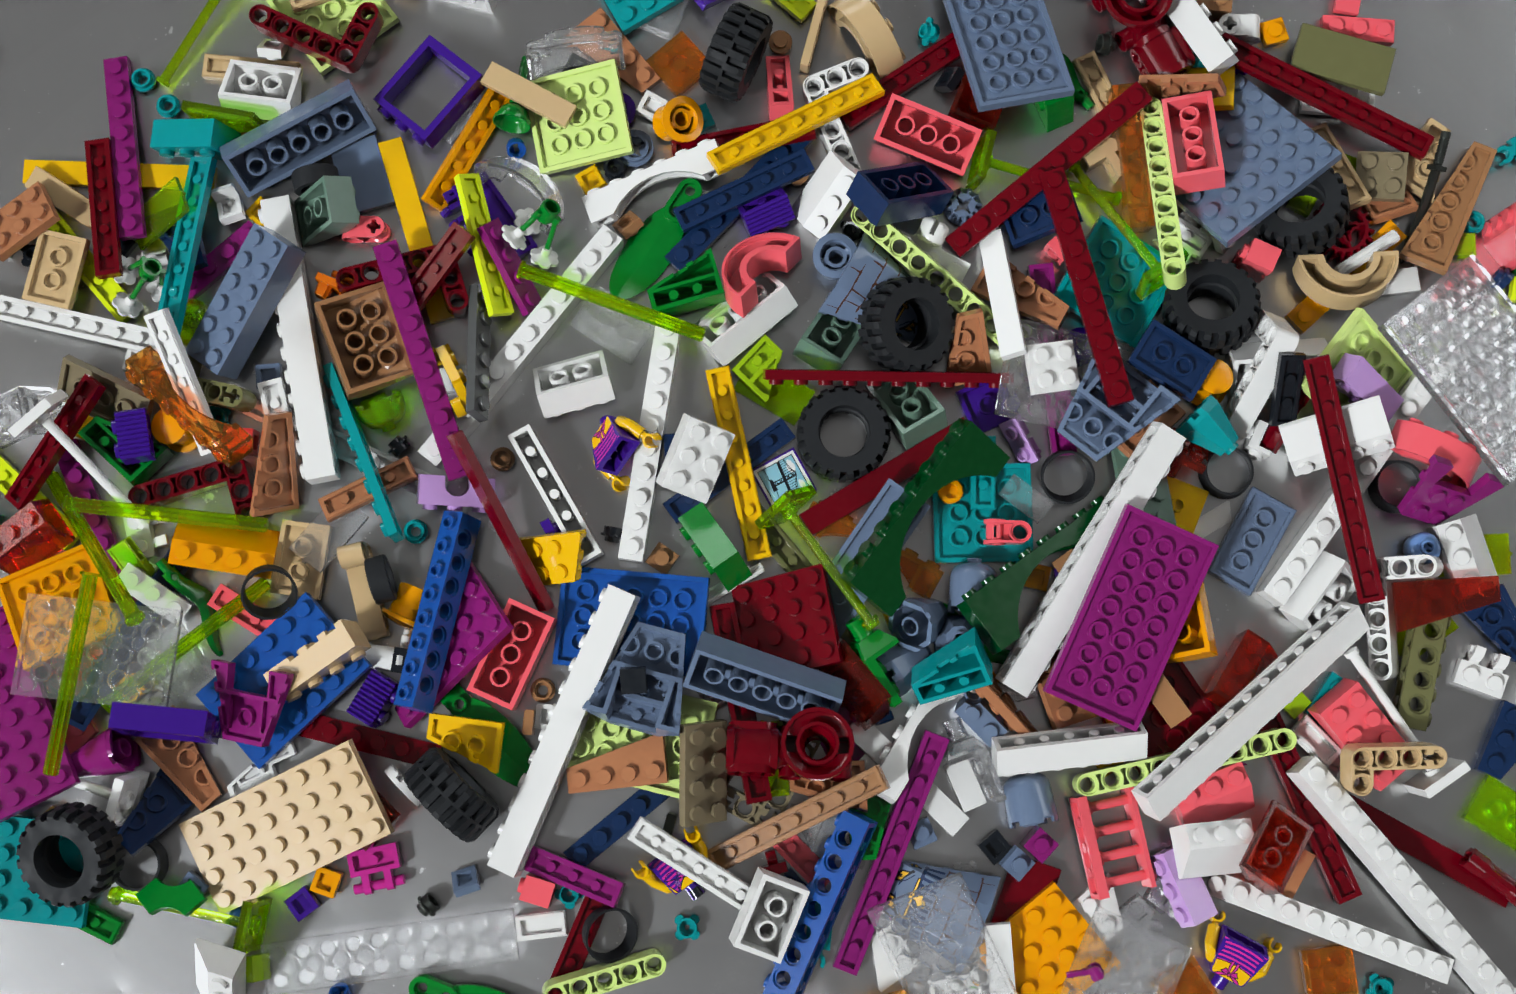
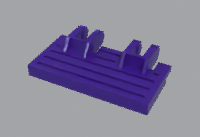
M484 169L479 171L491 221L499 218L502 225L515 226V213ZM454 185L452 189L442 194L448 204L458 199V201L441 211L440 214L444 219L462 210L457 188ZM463 215L452 220L448 225L450 227L455 221L467 230ZM525 236L527 247L524 250H516L520 259L530 254L531 249L538 247L531 236ZM470 248L467 253L469 256L474 257L472 248Z

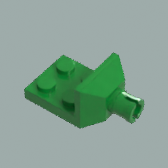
M859 614L845 624L854 637V641L850 643L849 661L877 705L896 707L903 702L899 697L900 690L894 682L889 681L885 675L887 673L886 668L879 660L876 661V658L899 643V640L879 629H871L864 616Z

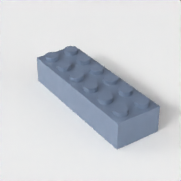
M348 79L224 144L219 149L223 161L249 198L289 177L295 169L313 164L377 129Z
M254 223L185 349L187 354L216 375L237 380L306 252L274 230Z
M705 631L701 632L683 683V687L787 723L795 714L807 708L823 707L838 712L843 701L846 680Z

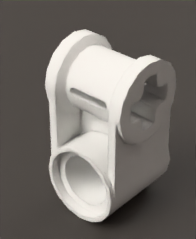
M1227 13L1219 19L1218 23L1224 32L1250 45L1260 41L1259 15Z

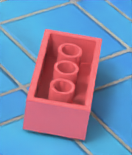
M1211 90L1161 99L1175 195L1225 187V169Z
M892 93L874 140L964 177L983 130Z
M509 598L503 611L514 628L479 662L466 690L513 711L517 710L556 626L557 619Z
M1344 678L1308 709L1324 732L1341 749L1350 743L1405 742L1358 681ZM1408 751L1404 754V760L1408 757ZM1359 752L1354 757L1355 762L1359 759ZM1381 752L1379 755V761L1383 759L1384 752ZM1374 770L1373 788L1382 791L1405 770Z

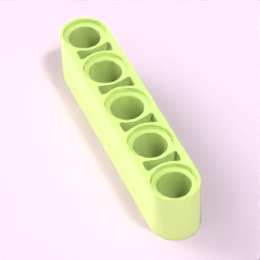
M654 948L627 955L624 959L614 963H600L551 978L544 983L542 993L548 994L552 988L557 987L561 989V994H603L662 975L666 969V961L659 950ZM651 958H659V964L656 967L650 968L647 966ZM634 965L635 970L632 974H623L625 966ZM604 972L610 973L611 977L607 982L601 983L598 981L600 974ZM578 980L586 982L585 987L581 990L573 988L574 983Z

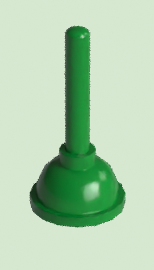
M523 56L519 67L518 75L527 79L531 63L530 57ZM512 100L502 105L493 115V123L503 131L524 134L531 129L528 112L523 106Z

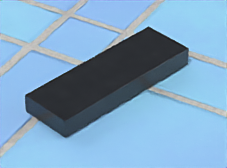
M1279 352L1269 416V424L1271 426H1278L1297 420L1304 375L1302 360L1306 359V354Z

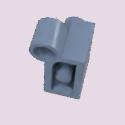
M967 691L964 692V697L957 702L955 713L989 747L992 746L991 737L1004 736L1009 729L1004 723V718L1000 714L996 715L991 710L989 702L985 697L981 699L977 693L974 694Z

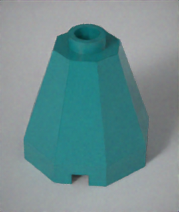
M1211 394L1175 429L1186 440L1220 456L1224 453L1230 455L1239 446L1236 443L1239 439L1220 403Z

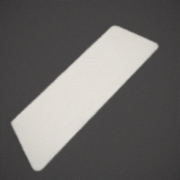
M1227 500L1199 517L1193 534L1204 538L1231 522L1230 501Z

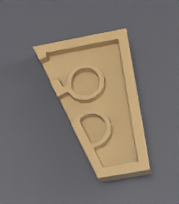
M1429 118L1421 128L1422 131L1435 137L1425 157L1420 161L1408 155L1405 189H1408L1409 192L1420 199L1422 198L1430 170L1426 169L1427 164H1433L1441 131L1451 132V130L1433 118ZM1433 193V196H1432V199H1431L1430 204H1432V203L1434 202V198H1435V194H1434V193Z

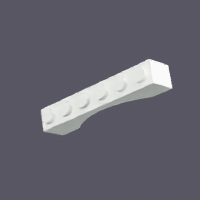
M715 139L702 140L692 149H682L669 159L663 158L655 161L651 167L636 169L626 178H616L603 188L598 187L589 190L587 195L581 198L591 223L599 229L603 224L608 225L617 221L636 196L658 182L680 177L709 181L720 176L706 157L707 152L719 147V144Z
M960 694L920 705L919 701L916 705L913 703L910 705L904 715L908 719L903 726L899 724L892 735L895 739L891 747L886 745L879 756L882 760L880 766L891 788L877 796L891 805L897 801L909 781L907 768L908 750L917 726L932 709L942 703L954 700Z

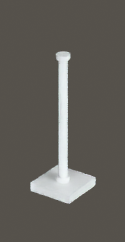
M62 389L42 399L8 429V432L15 438L33 428L36 424L39 426L43 425L139 524L137 527L140 530L152 521L149 516L147 518L50 418L52 416L50 412L68 397Z
M1358 647L1347 650L1344 656L1346 659L1351 660L1405 741L1419 742L1358 654L1360 652ZM1448 757L1443 767L1424 769L1403 785L1409 793L1432 798L1471 769L1466 761Z
M139 770L116 777L112 789L79 778L81 783L73 787L109 799L105 813L109 815L107 818L110 822L114 821L120 827L142 799L150 773Z

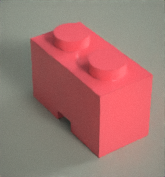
M1254 238L1249 244L1245 243L1241 250L1238 249L1232 263L1236 264L1235 268L1239 270L1243 268L1248 272V278L1252 277L1255 282L1260 283L1265 276L1273 272L1282 249Z

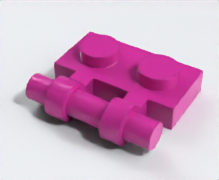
M398 841L356 850L346 855L350 877L361 876L362 883L353 886L355 895L362 893L365 895L374 894V891L385 888L392 890L396 889V886L406 883L404 874L396 876L393 874L394 868L402 867ZM383 871V879L372 881V873Z

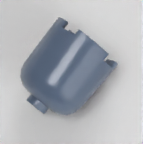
M967 558V563L956 565L950 574L947 613L954 614L955 609L960 611L957 605L964 601L961 596L972 588L978 591L983 587L980 583L991 574L997 577L994 568L987 564H982V559Z
M1041 773L1017 774L1005 782L1003 795L1009 829H1015V823H1019L1023 827L1048 823L1047 818L1050 817L1053 822L1059 821L1051 784L1045 775Z

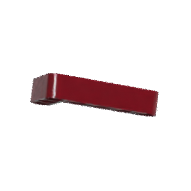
M364 2L357 8L341 40L262 4L253 6L249 11V19L262 34L350 74L359 71L383 26V17L376 5L371 2ZM375 14L373 19L365 20L368 15ZM263 16H267L265 21L259 22ZM284 26H289L285 32H280ZM358 35H364L362 40L355 41ZM310 36L308 41L301 42L303 37ZM326 46H332L328 52H322ZM347 56H353L351 61L344 62Z
M436 245L402 253L410 280L419 270V267H416L413 262L419 259L425 261ZM377 260L342 268L336 274L337 289L341 294L383 281ZM457 262L448 275L456 278V283L447 284L443 281L440 285L446 309L455 317L464 315L467 312L469 303L468 294ZM373 271L378 274V277L370 280L365 275ZM348 277L354 280V283L350 286H345L341 283L344 278ZM453 299H461L464 304L461 307H455L451 304V301Z
M237 456L228 457L136 485L128 493V499L136 507L152 509L228 486L236 518L241 524L249 527H258L265 520V515L254 517L249 522L246 518L251 507L255 476L251 464ZM241 463L242 471L235 475L234 467L236 464ZM217 470L218 478L211 482L210 475L213 471ZM193 477L195 480L194 486L188 489L187 481ZM169 484L171 491L168 495L164 496L163 489ZM247 486L249 489L248 495L241 498L240 491L243 487ZM146 491L147 498L141 503L139 497Z

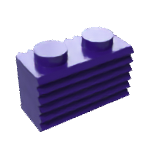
M782 188L738 208L745 229L750 237L769 233L768 231L776 227H787L790 221L796 219L788 196Z
M143 407L114 412L115 420H111V428L113 434L117 435L118 440L117 444H114L116 458H120L125 465L155 461L151 420L148 410Z
M371 669L346 712L370 727L378 728L379 725L382 726L389 717L387 711L392 703L394 704L399 682L380 670Z

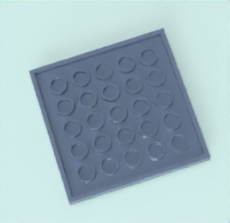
M1238 73L1235 75L1234 110L1215 111L1225 169V187L1175 195L1176 204L1227 248L1340 161L1342 153L1242 74ZM1143 145L1128 156L1127 159L1128 164L1149 181L1145 147Z

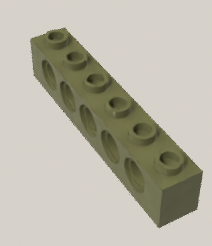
M1430 578L1416 579L1399 663V673L1396 678L1392 698L1393 705L1408 727L1425 732L1432 720L1430 709L1437 695L1435 688L1436 679L1440 676L1442 670L1440 659L1441 654L1446 649L1445 633L1451 624V615L1449 613L1451 605L1454 604L1456 599L1455 584ZM1432 600L1437 603L1435 612H1432L1430 609V602ZM1427 624L1432 627V634L1429 637L1425 634ZM1423 648L1427 651L1425 661L1420 658V652ZM1418 673L1423 678L1419 686L1415 682V676ZM1414 697L1418 701L1415 710L1410 706V701ZM1389 717V718H1388L1389 722H1390L1392 725H1395V724L1392 722V720L1390 719V717Z

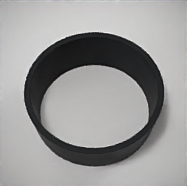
M1236 448L1234 451L1239 453L1247 462L1249 468L1248 483L1240 491L1232 493L1217 489L1209 480L1207 467L1209 460L1215 453L1208 451L1203 456L1198 467V477L1204 490L1208 491L1211 496L1219 499H1233L1240 496L1249 487L1254 476V466L1250 457L1243 450Z
M1071 450L1057 451L1051 454L1042 465L1040 477L1043 490L1055 502L1061 504L1079 502L1091 492L1094 486V467L1090 460L1081 453ZM1075 454L1083 460L1086 466L1087 476L1083 486L1070 495H1058L1051 492L1044 483V472L1047 465L1059 455Z
M1402 460L1386 461L1368 486L1369 497L1379 509L1388 513H1400L1397 506L1389 504L1381 496L1378 480L1381 472L1387 466L1400 463L1412 470L1419 482L1420 478L1418 475L1421 471L1410 462Z
M262 565L253 569L246 576L240 596L242 605L249 614L259 619L273 620L282 617L294 607L298 597V590L293 578L285 569L276 565ZM266 571L279 572L290 579L292 585L290 596L283 604L274 608H261L254 605L248 599L245 592V585L253 576Z
M154 839L147 845L154 851L158 861L157 872L153 880L158 878L163 881L169 867L168 854L164 846ZM120 877L116 881V884L125 890L139 892L144 888L129 887Z
M602 906L597 908L586 918L582 928V940L589 954L601 963H614L624 959L633 950L638 938V926L634 917L629 912L618 907ZM606 912H621L627 923V932L622 943L610 952L599 953L593 951L588 945V934L594 921Z

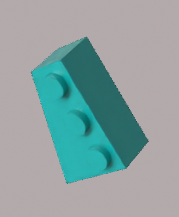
M215 118L154 119L150 148L158 151L160 156L166 158H174V156L187 158L212 156L216 160L223 161L219 147L240 137L241 133Z
M975 627L912 667L911 686L920 705L993 684L992 664Z

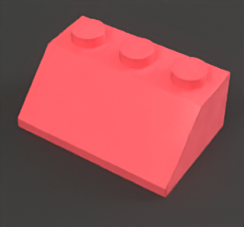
M1516 202L1486 221L1482 230L1484 247L1503 270L1509 268L1510 272L1516 269Z
M1238 762L1221 766L1204 783L1200 784L1188 795L1184 801L1176 806L1174 811L1180 825L1221 821L1254 808L1252 784L1243 763Z

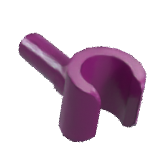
M1093 962L1080 970L1066 972L1067 978L1090 975L1093 982L1104 978V971L1097 962Z

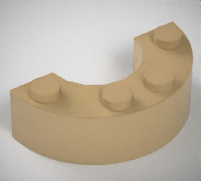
M836 0L827 6V11L839 28L845 27L856 39L864 53L870 71L878 81L904 65L903 60L906 59V56L898 46L892 33L894 31L893 25L889 19L882 17L880 8L875 0Z
M1399 250L1373 252L1366 264V270L1353 275L1341 274L1332 269L1326 262L1324 254L1298 255L1292 271L1300 289L1314 302L1331 309L1354 310L1356 307L1362 308L1373 303L1384 293L1398 268Z

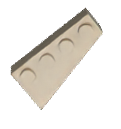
M338 620L334 623L336 629L323 631L316 636L319 640L318 642L302 646L296 652L298 654L297 657L289 656L269 670L294 674L285 701L290 703L302 696L301 692L308 687L313 689L324 682L323 678L327 675L338 674L345 669L344 665L349 661L356 662L366 656L365 651L372 647L358 622ZM269 671L263 674L267 683L269 680Z

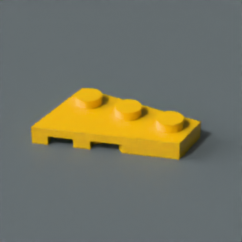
M439 713L429 714L427 739L468 758L469 761L475 764L478 763L495 774L499 773L505 723Z

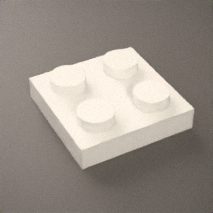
M1073 339L1026 345L1027 354H1024L1031 396L1077 390L1080 383Z

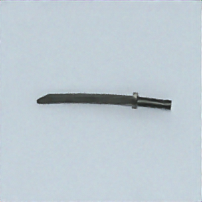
M1441 131L1433 164H1427L1426 169H1429L1430 173L1405 244L1428 211L1440 172H1446L1447 167L1442 165L1451 132ZM1399 258V264L1405 262V260Z

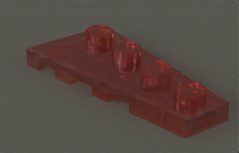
M1499 576L1391 583L1396 633L1501 601Z

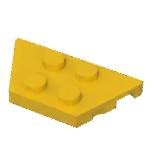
M586 529L519 538L544 585L569 583L581 579V561L584 556L581 543L582 538L586 537Z

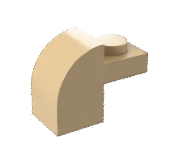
M1108 137L1079 161L1085 173L1102 164L1114 183L1122 180L1128 172L1124 159L1117 156L1123 146L1112 137Z

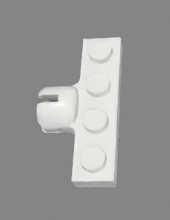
M925 217L914 235L900 230L962 283L971 263L946 252L942 248L949 232V227L945 223L940 222L934 234L930 233L936 222V219L932 217ZM886 225L881 226L877 236L885 237L888 234ZM898 239L894 242L893 247L896 252L903 253L906 251L907 245L905 241ZM917 255L912 259L913 264L922 268L925 266L926 262L922 256ZM933 272L934 274L944 278V275L941 272Z

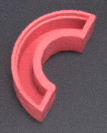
M778 232L758 234L739 242L727 253L722 264V279L726 301L735 313L744 318L759 303L756 281L753 280L755 277L768 271L788 273L802 259L800 237Z
M1409 418V421L1397 419L1391 432L1396 447L1392 448V451L1402 457L1420 461L1429 466V459L1434 454L1449 459L1454 468L1440 480L1464 488L1470 487L1482 462L1481 456L1476 452V446L1458 440L1459 435L1451 431L1441 432L1425 426L1422 421L1415 418Z

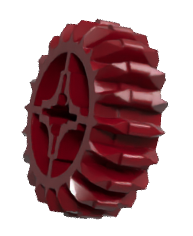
M1324 203L1319 207V210L1313 212V217L1321 211ZM1362 206L1350 210L1349 224L1344 227L1347 232L1341 238H1335L1336 246L1333 245L1331 248L1326 246L1323 248L1324 252L1320 254L1327 255V263H1331L1335 259L1336 263L1340 264L1373 242L1374 239L1370 236L1375 233V230L1369 228V226L1374 221L1366 219L1369 212L1362 213L1360 211ZM1357 231V240L1352 247L1350 243L1352 241L1351 234Z

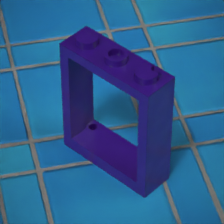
M429 35L373 100L379 106L377 111L386 119L393 118L395 120L394 124L405 133L408 130L413 134L411 137L421 146L426 144L433 149L486 87L480 82L483 78L481 73ZM433 56H436L466 79L467 82L424 130L394 107L392 102Z
M112 702L108 728L125 736L217 745L218 740L223 738L220 721H218L219 718L209 711Z

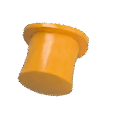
M677 96L656 110L652 124L655 133L661 139L685 143L695 140L701 134L704 120L700 107L693 99L687 96Z
M1220 359L1216 360L1194 399L1190 401L1193 405L1198 406L1210 394L1219 403L1222 402L1227 390H1229L1233 383V372L1229 365Z
M171 407L163 408L154 415L151 422V431L157 441L166 444V446L176 452L188 453L198 448L181 407L176 409Z
M400 582L397 600H394L388 609L382 608V613L395 624L413 630L423 590L414 585Z

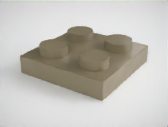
M1357 152L1356 173L1372 197L1371 201L1404 202L1409 152Z

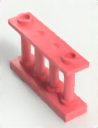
M1134 786L1120 789L1121 795L1093 802L1087 800V796L1069 798L1091 899L1102 900L1110 898L1108 891L1111 887L1141 881L1143 887H1157L1155 881L1157 874L1152 868L1138 802L1131 792ZM1124 805L1127 820L1099 827L1093 825L1091 817L1093 812ZM1130 831L1133 845L1105 852L1099 850L1097 843L1099 837ZM1135 855L1138 871L1108 878L1105 876L1103 870L1104 862Z

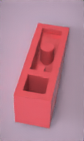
M789 55L765 56L769 121L794 111Z

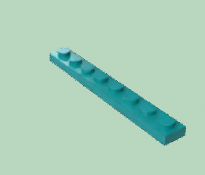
M212 156L191 157L158 307V311L169 308L179 335H181L217 160Z
M332 362L323 365L326 375H323V380L327 388L332 389L334 395L331 396L334 407L341 412L342 416L339 417L340 424L344 430H348L350 437L347 438V442L351 450L356 451L358 456L355 459V463L359 471L365 474L364 486L369 494L372 493L375 500L371 502L376 515H380L383 523L380 524V528L385 537H390L397 543L405 539L352 402L347 399L335 365Z

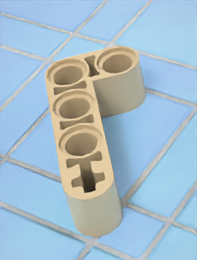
M360 541L337 547L339 564L347 572L358 624L368 642L389 637L390 627L388 618L381 611L382 608H385L384 603L380 605L375 603L365 573L364 561L373 557L369 544Z
M1429 742L1350 743L1345 745L1340 753V783L1345 790L1358 796H1366L1373 790L1374 770L1438 769L1446 764L1447 752L1441 746ZM1408 751V757L1404 760V754ZM1359 752V759L1355 762L1354 757ZM1381 752H1384L1383 759L1379 761V755ZM1359 777V784L1354 787V782Z

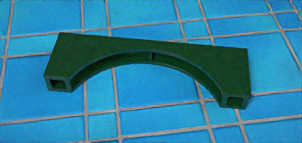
M959 418L950 426L949 432L944 439L937 443L929 459L921 464L919 472L914 479L906 484L904 492L898 500L891 504L889 512L883 520L876 524L874 532L868 540L860 545L859 552L853 560L845 565L840 578L877 610L892 617L906 598L900 572L901 552L908 528L919 509L935 492L953 481L977 475L996 477L1010 457L972 421Z
M1103 495L1090 502L1092 508L1088 511L1082 508L1072 516L1074 521L1070 524L1064 521L1054 529L1055 535L1050 537L1049 534H1046L1036 542L1038 547L1033 551L1029 547L1017 555L1020 560L1015 564L1009 561L999 568L1000 575L994 577L991 574L980 583L983 587L978 591L972 588L961 596L964 601L958 604L957 607L972 628H976L980 639L992 655L1002 651L1021 637L1018 625L1019 601L1023 587L1034 568L1044 558L1053 553L1075 548L1105 499Z

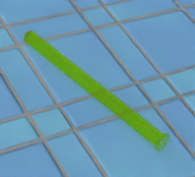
M522 260L516 276L519 280L521 277L697 341L704 339L706 329L701 326L526 264L525 260Z
M53 470L46 483L126 618L125 624L127 626H135L141 623L145 618V613L138 609L59 473Z
M67 494L63 503L65 514L79 512L266 532L269 526L268 519L265 517L73 497L72 494Z
M80 571L82 578L43 767V774L47 776H57L59 774L97 579L101 577L100 574Z
M260 578L249 586L245 592L248 599L253 603L270 590L271 585L265 578ZM241 593L104 698L100 696L98 701L101 706L110 713L112 702H123L245 609L241 602Z

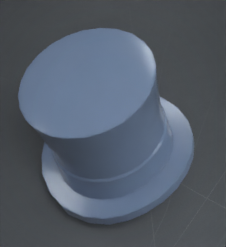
M826 234L819 239L814 247V266L825 278L839 280L857 246L844 234Z

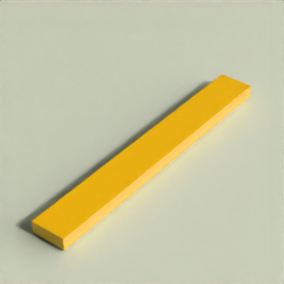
M871 73L708 151L706 157L717 174L722 175L884 96L885 90L874 74Z
M397 137L378 143L409 251L433 246L434 244L402 138ZM420 259L415 260L413 262V264L419 268L424 263V261ZM439 287L426 304L427 313L432 325L455 318L454 315L447 311Z
M24 160L23 184L27 182L35 167L39 166L71 187H88L87 167L84 161ZM140 163L142 189L184 191L189 165ZM217 167L215 170L211 190L217 188Z
M728 365L705 370L717 426L735 434L725 462L747 561L751 562L772 557L730 367Z

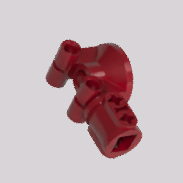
M1091 0L1098 12L1101 13L1108 10L1115 20L1126 26L1125 29L1115 34V39L1123 52L1130 50L1131 59L1141 75L1186 74L1195 65V57L1180 31L1175 26L1169 27L1164 17L1173 0H1138L1141 3L1142 9L1129 6L1125 0Z
M823 707L804 709L795 714L786 725L780 726L779 729L776 723L766 721H731L729 726H727L726 769L729 775L772 777L776 775L778 770V778L783 780H798L803 777L813 781L829 779L835 782H844L852 778L853 729L850 728L847 721L840 714ZM814 740L823 742L827 747V755L822 759H812L805 752V747L809 742Z

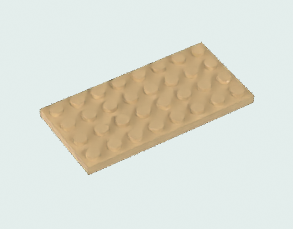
M352 739L178 824L201 875L209 886L208 890L220 916L395 832Z

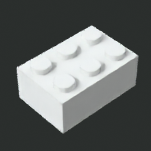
M683 413L655 482L664 488L707 504L735 434Z
M758 867L729 935L732 945L781 964L810 894L808 888L800 882Z

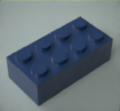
M925 161L858 171L846 195L851 199L854 206L863 212L869 222L878 227L940 215L954 191Z

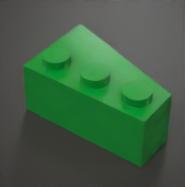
M1074 94L1069 97L1034 103L1047 133L1073 122Z
M711 248L696 260H691L685 264L686 266L675 274H670L647 290L655 320L657 316L670 318L726 302Z
M95 416L78 432L92 448L133 486L145 483L174 456L168 448L154 443L155 461L125 465L120 458H116L114 452V444H117L118 440L117 435H114L112 432L111 422Z
M702 502L677 518L683 526L679 530L686 541L692 539L694 544L691 547L698 558L703 556L706 559L703 562L710 575L713 573L717 575L728 592L752 576L737 549Z

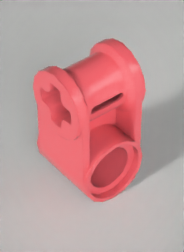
M360 215L359 224L350 231L343 233L342 240L349 243H384L391 236V228L378 216Z
M983 519V523L986 524V539L983 540V545H1021L1031 537V526L1025 521ZM1020 526L1025 529L1026 536L1024 539H1017L1013 535L1015 527Z

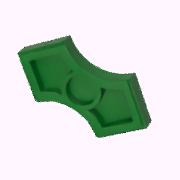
M155 878L136 894V897L150 915H155L165 909H176L188 917L208 900L191 879L182 885L168 886L160 879Z

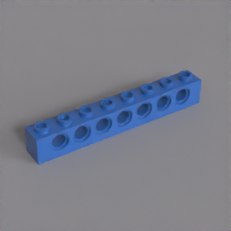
M444 511L397 688L393 705L412 711L430 714L433 712L481 520L464 512Z
M847 809L837 815L834 822L836 826L834 832L827 838L824 845L826 849L824 855L817 861L814 867V872L816 873L813 880L806 886L810 894L781 964L773 961L775 966L772 973L764 981L763 987L765 989L763 994L804 993L878 822L853 809ZM847 832L852 836L850 845L845 841V834ZM837 855L842 860L840 868L835 864V857ZM827 878L831 882L830 891L825 888V880ZM816 902L821 906L820 914L815 911L814 906ZM806 925L811 930L810 937H807L804 929ZM796 948L800 951V960H797L794 955ZM785 971L790 975V983H787L784 978Z

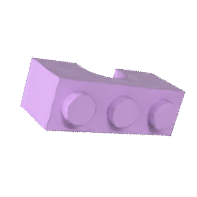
M418 474L416 504H422V509L437 510V505L447 506L448 511H462V507H472V512L486 513L469 479L465 492L461 495L453 496L446 490L444 475ZM488 478L495 491V479Z

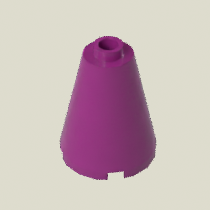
M107 728L70 754L79 778L130 773L141 762L140 746L132 740L131 736H125L110 728Z

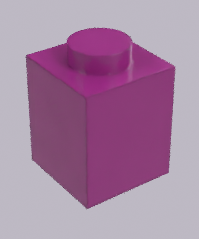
M1037 825L1019 843L1042 864L1059 846L1053 838Z

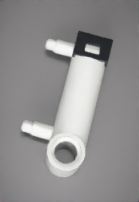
M404 628L400 647L370 643L372 648L365 651V658L372 664L371 669L402 673L412 630Z

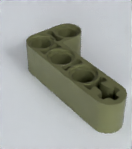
M188 354L208 405L240 412H250L255 408L257 399L253 392L237 385L199 378L202 364ZM165 370L162 388L166 393L176 396Z

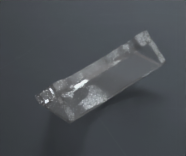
M602 26L566 27L545 33L543 39L531 40L526 43L525 57L530 81L560 69L591 65L611 59L617 61L618 69L626 70L622 32L617 30L607 32L604 31Z
M495 156L474 165V173L480 174L483 184L488 179L493 178L501 183L509 175L536 196L541 203L545 199L556 201L561 209L558 215L561 221L557 227L564 220V205L558 188L547 174H540L539 168L534 164L515 157ZM552 223L547 225L540 224V230L549 235Z

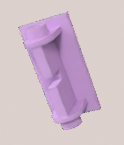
M1017 414L1011 417L1010 420L999 424L1019 463L1032 464L1040 460L1042 457L1040 453L1042 451L1038 448L1033 437L1027 438L1026 435L1030 431L1023 417L1020 418Z

